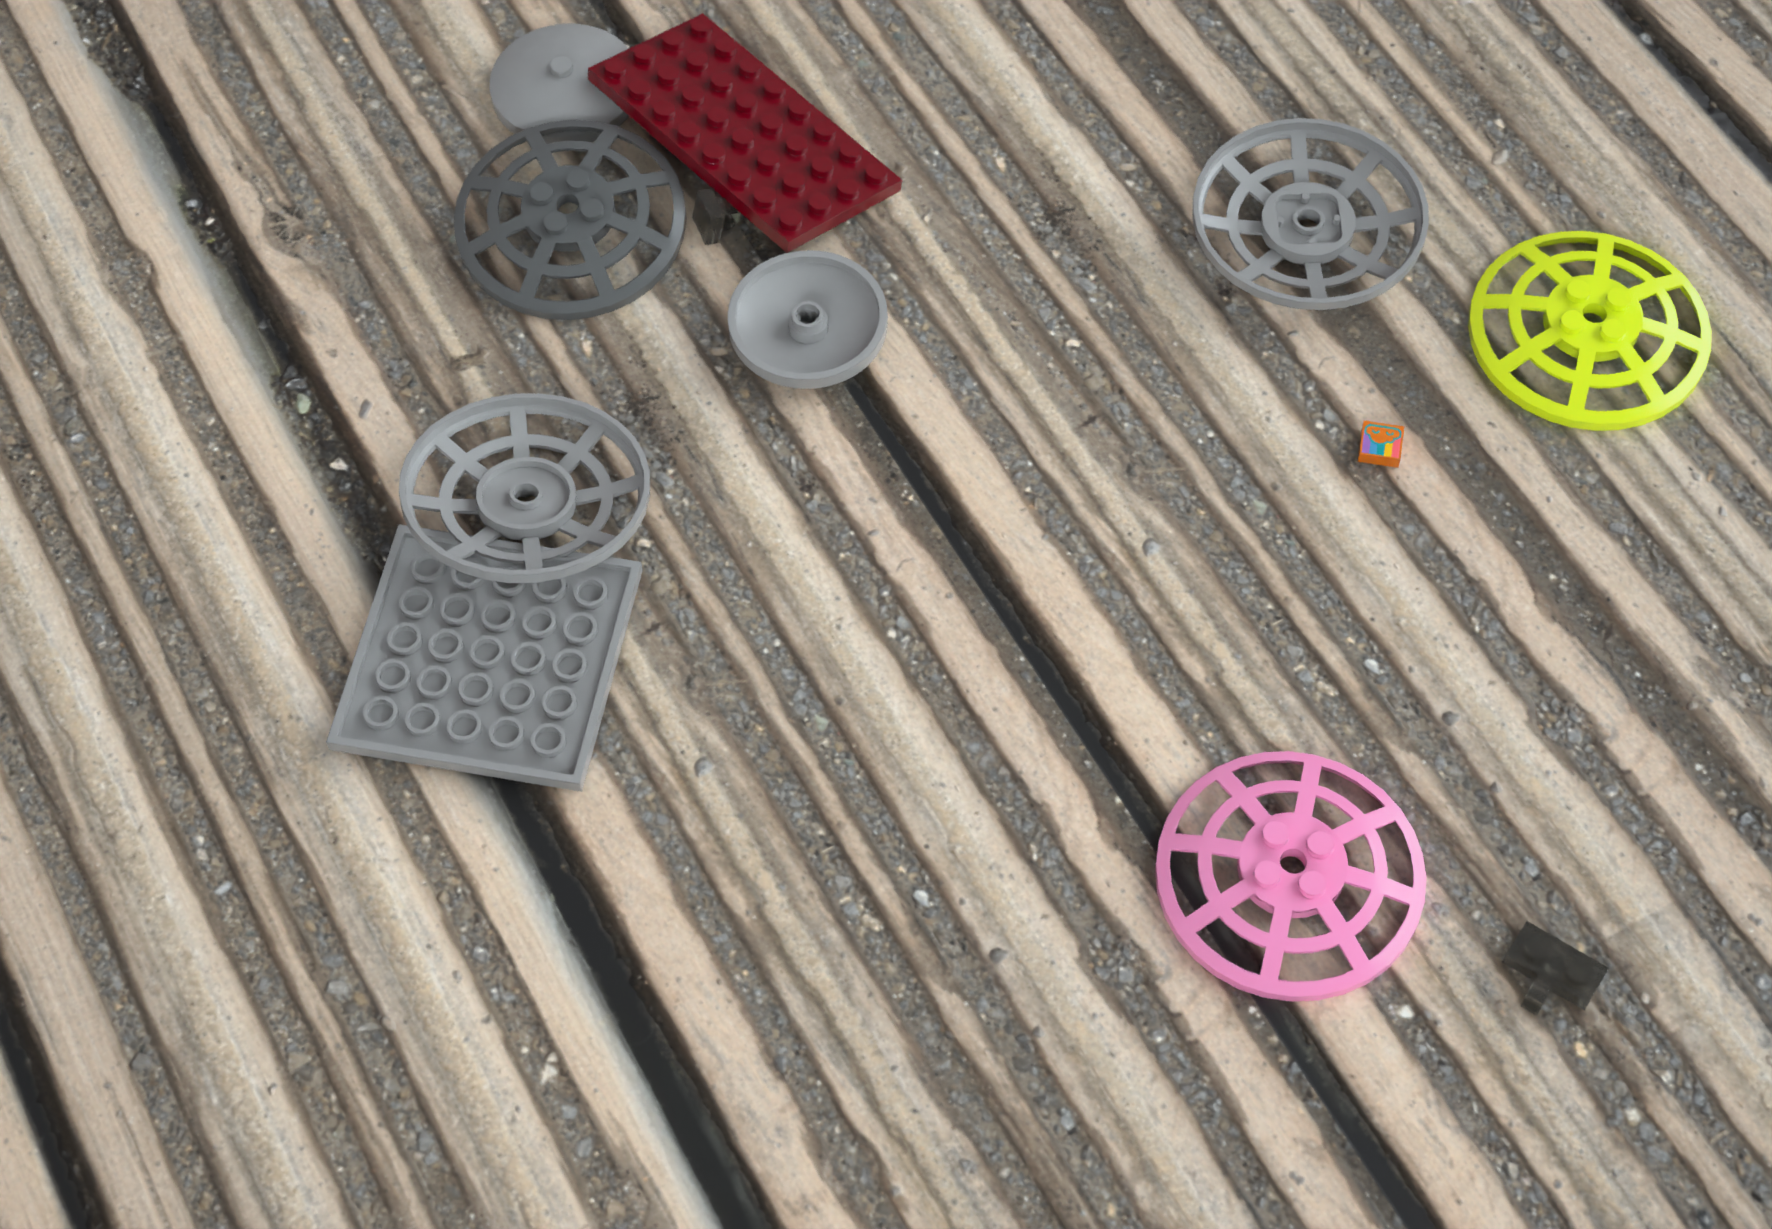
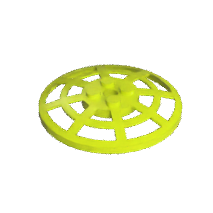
M1561 231L1540 235L1515 245L1502 253L1486 269L1477 283L1469 307L1468 330L1470 343L1479 365L1489 380L1507 398L1524 410L1547 421L1570 428L1593 431L1622 430L1642 426L1662 418L1679 407L1693 393L1705 372L1711 352L1712 331L1708 313L1698 292L1689 280L1669 261L1654 251L1633 241L1605 233ZM1559 243L1597 245L1596 252L1571 251L1551 257L1538 248ZM1613 248L1645 260L1662 271L1666 276L1654 278L1638 265L1621 257L1614 256ZM1521 254L1534 264L1519 278L1512 294H1486L1494 276L1507 262ZM1573 261H1595L1593 275L1575 277L1569 275L1560 264ZM1611 265L1630 272L1644 283L1627 288L1621 283L1610 279ZM1543 272L1557 284L1549 297L1524 295L1530 283ZM1680 288L1689 300L1699 320L1700 338L1678 329L1676 309L1666 291ZM1656 295L1664 310L1666 324L1643 317L1639 301ZM1483 309H1508L1510 330L1519 347L1500 360L1493 352L1486 336ZM1521 310L1544 312L1543 324L1545 331L1531 339L1524 327ZM1584 314H1596L1603 321L1600 323L1590 322L1585 319ZM1640 332L1664 339L1658 351L1645 363L1633 348ZM1555 344L1561 351L1577 358L1576 369L1573 370L1555 362L1542 351ZM1675 344L1698 353L1688 375L1673 390L1664 395L1652 374L1667 361ZM1618 357L1622 359L1629 369L1628 371L1615 374H1592L1594 362L1610 361ZM1530 359L1537 367L1549 375L1571 383L1572 388L1568 406L1535 393L1519 382L1510 372ZM1636 382L1649 403L1642 406L1623 410L1595 411L1584 409L1589 388H1617Z

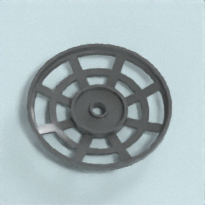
M564 120L548 122L516 133L490 149L475 164L465 179L457 197L454 213V232L463 264L472 279L485 293L504 306L523 314L544 319L574 320L592 318L613 312L634 302L651 290L668 272L678 256L685 235L687 218L684 193L678 176L668 160L652 144L637 134L616 125L589 120ZM570 131L600 133L594 143L570 140L546 144L542 137L552 133ZM617 138L629 142L649 154L658 163L662 171L640 174L627 158L610 149V147ZM526 141L528 142L532 150L512 161L498 178L481 176L497 158L513 147ZM561 151L587 152L579 166H558L552 153ZM604 157L618 165L628 177L607 182L600 174L595 172V169ZM537 159L543 172L536 176L529 184L510 180L522 167ZM664 185L670 186L674 211L668 237L647 227L650 212L647 188ZM471 190L490 192L487 204L489 230L469 242L465 231L464 216L469 193ZM636 191L638 207L635 220L616 213L614 196ZM502 194L522 198V214L500 224L498 209ZM566 203H573L578 206L576 211L569 214L558 211ZM611 228L627 234L614 249L600 257L595 244L605 237ZM526 229L531 238L538 243L533 258L517 250L507 238ZM639 240L660 250L656 259L640 275L626 285L614 290L606 269L625 258L636 247ZM496 244L508 260L527 271L520 291L512 290L493 278L479 263L476 255ZM554 250L560 252L580 250L585 261L584 263L573 265L548 264ZM591 275L599 296L573 301L535 298L543 276L571 279Z

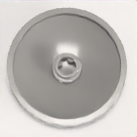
M556 24L533 30L512 42L500 54L493 66L489 88L495 113L502 124L514 134L537 125L564 120L598 121L619 127L629 115L588 80V68L629 48L613 34L589 25ZM570 131L552 133L542 137L546 144L570 140L593 142L599 137L600 133Z
M813 250L789 252L759 264L740 281L732 294L728 307L729 335L737 356L758 376L785 387L800 389L821 388L838 384L855 376L874 360L881 350L887 334V303L878 282L858 263L830 252Z

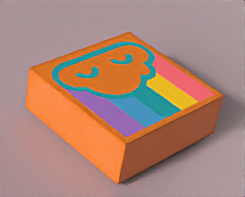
M1364 420L1357 462L1398 468L1401 460L1404 426Z

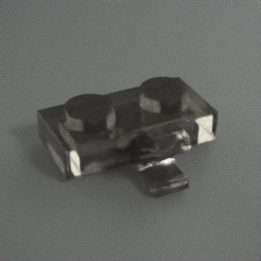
M1526 921L1502 962L1534 981L1521 1007L1536 1016L1551 991L1585 1010L1609 970L1607 966Z

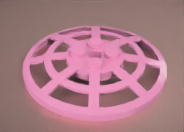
M1291 751L1262 752L1239 757L1214 768L1195 781L1178 799L1166 819L1158 842L1155 865L1157 894L1164 917L1177 940L1191 957L1212 975L1239 990L1263 998L1290 1002L1319 1001L1344 995L1368 984L1385 972L1404 952L1416 931L1425 902L1426 872L1423 853L1412 826L1399 806L1383 789L1363 774L1340 762L1313 754ZM1291 763L1304 765L1301 781H1269L1253 785L1249 788L1232 773L1239 769L1261 764ZM1321 769L1335 773L1358 785L1378 800L1383 807L1363 814L1358 807L1345 797L1318 785ZM1216 781L1230 795L1231 798L1226 800L1214 812L1202 835L1175 833L1179 821L1188 806L1205 787ZM1273 793H1298L1294 813L1287 812L1270 815L1256 799ZM1315 798L1322 799L1336 806L1352 820L1332 830L1322 821L1312 817ZM1239 807L1254 824L1243 841L1216 837L1224 821ZM1396 822L1401 829L1411 853L1414 874L1413 888L1387 878L1386 854L1376 829ZM1364 835L1372 853L1374 873L1348 866L1347 854L1343 845ZM1171 851L1198 853L1199 880L1208 902L1187 917L1184 916L1178 905L1172 886L1170 869ZM1212 855L1238 859L1237 870L1240 882L1220 893L1213 875ZM1285 857H1296L1302 861L1305 869L1300 873H1289L1282 868L1280 861ZM1344 883L1370 891L1369 897L1362 909L1348 922L1345 921L1334 904L1343 889ZM1383 896L1408 905L1406 918L1395 937L1379 954L1368 960L1355 935L1360 933L1373 919L1382 903ZM1250 898L1260 908L1273 914L1269 933L1247 923L1232 908ZM1316 914L1320 915L1330 931L1327 934L1310 938L1287 937L1291 918H1305ZM1217 918H1220L1227 927L1240 937L1257 946L1266 948L1260 975L1246 971L1224 959L1199 937L1197 932ZM1339 945L1352 968L1351 971L1342 975L1317 981H1287L1278 979L1284 953H1316Z

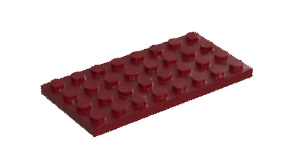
M703 13L588 68V80L786 253L901 191L902 179Z

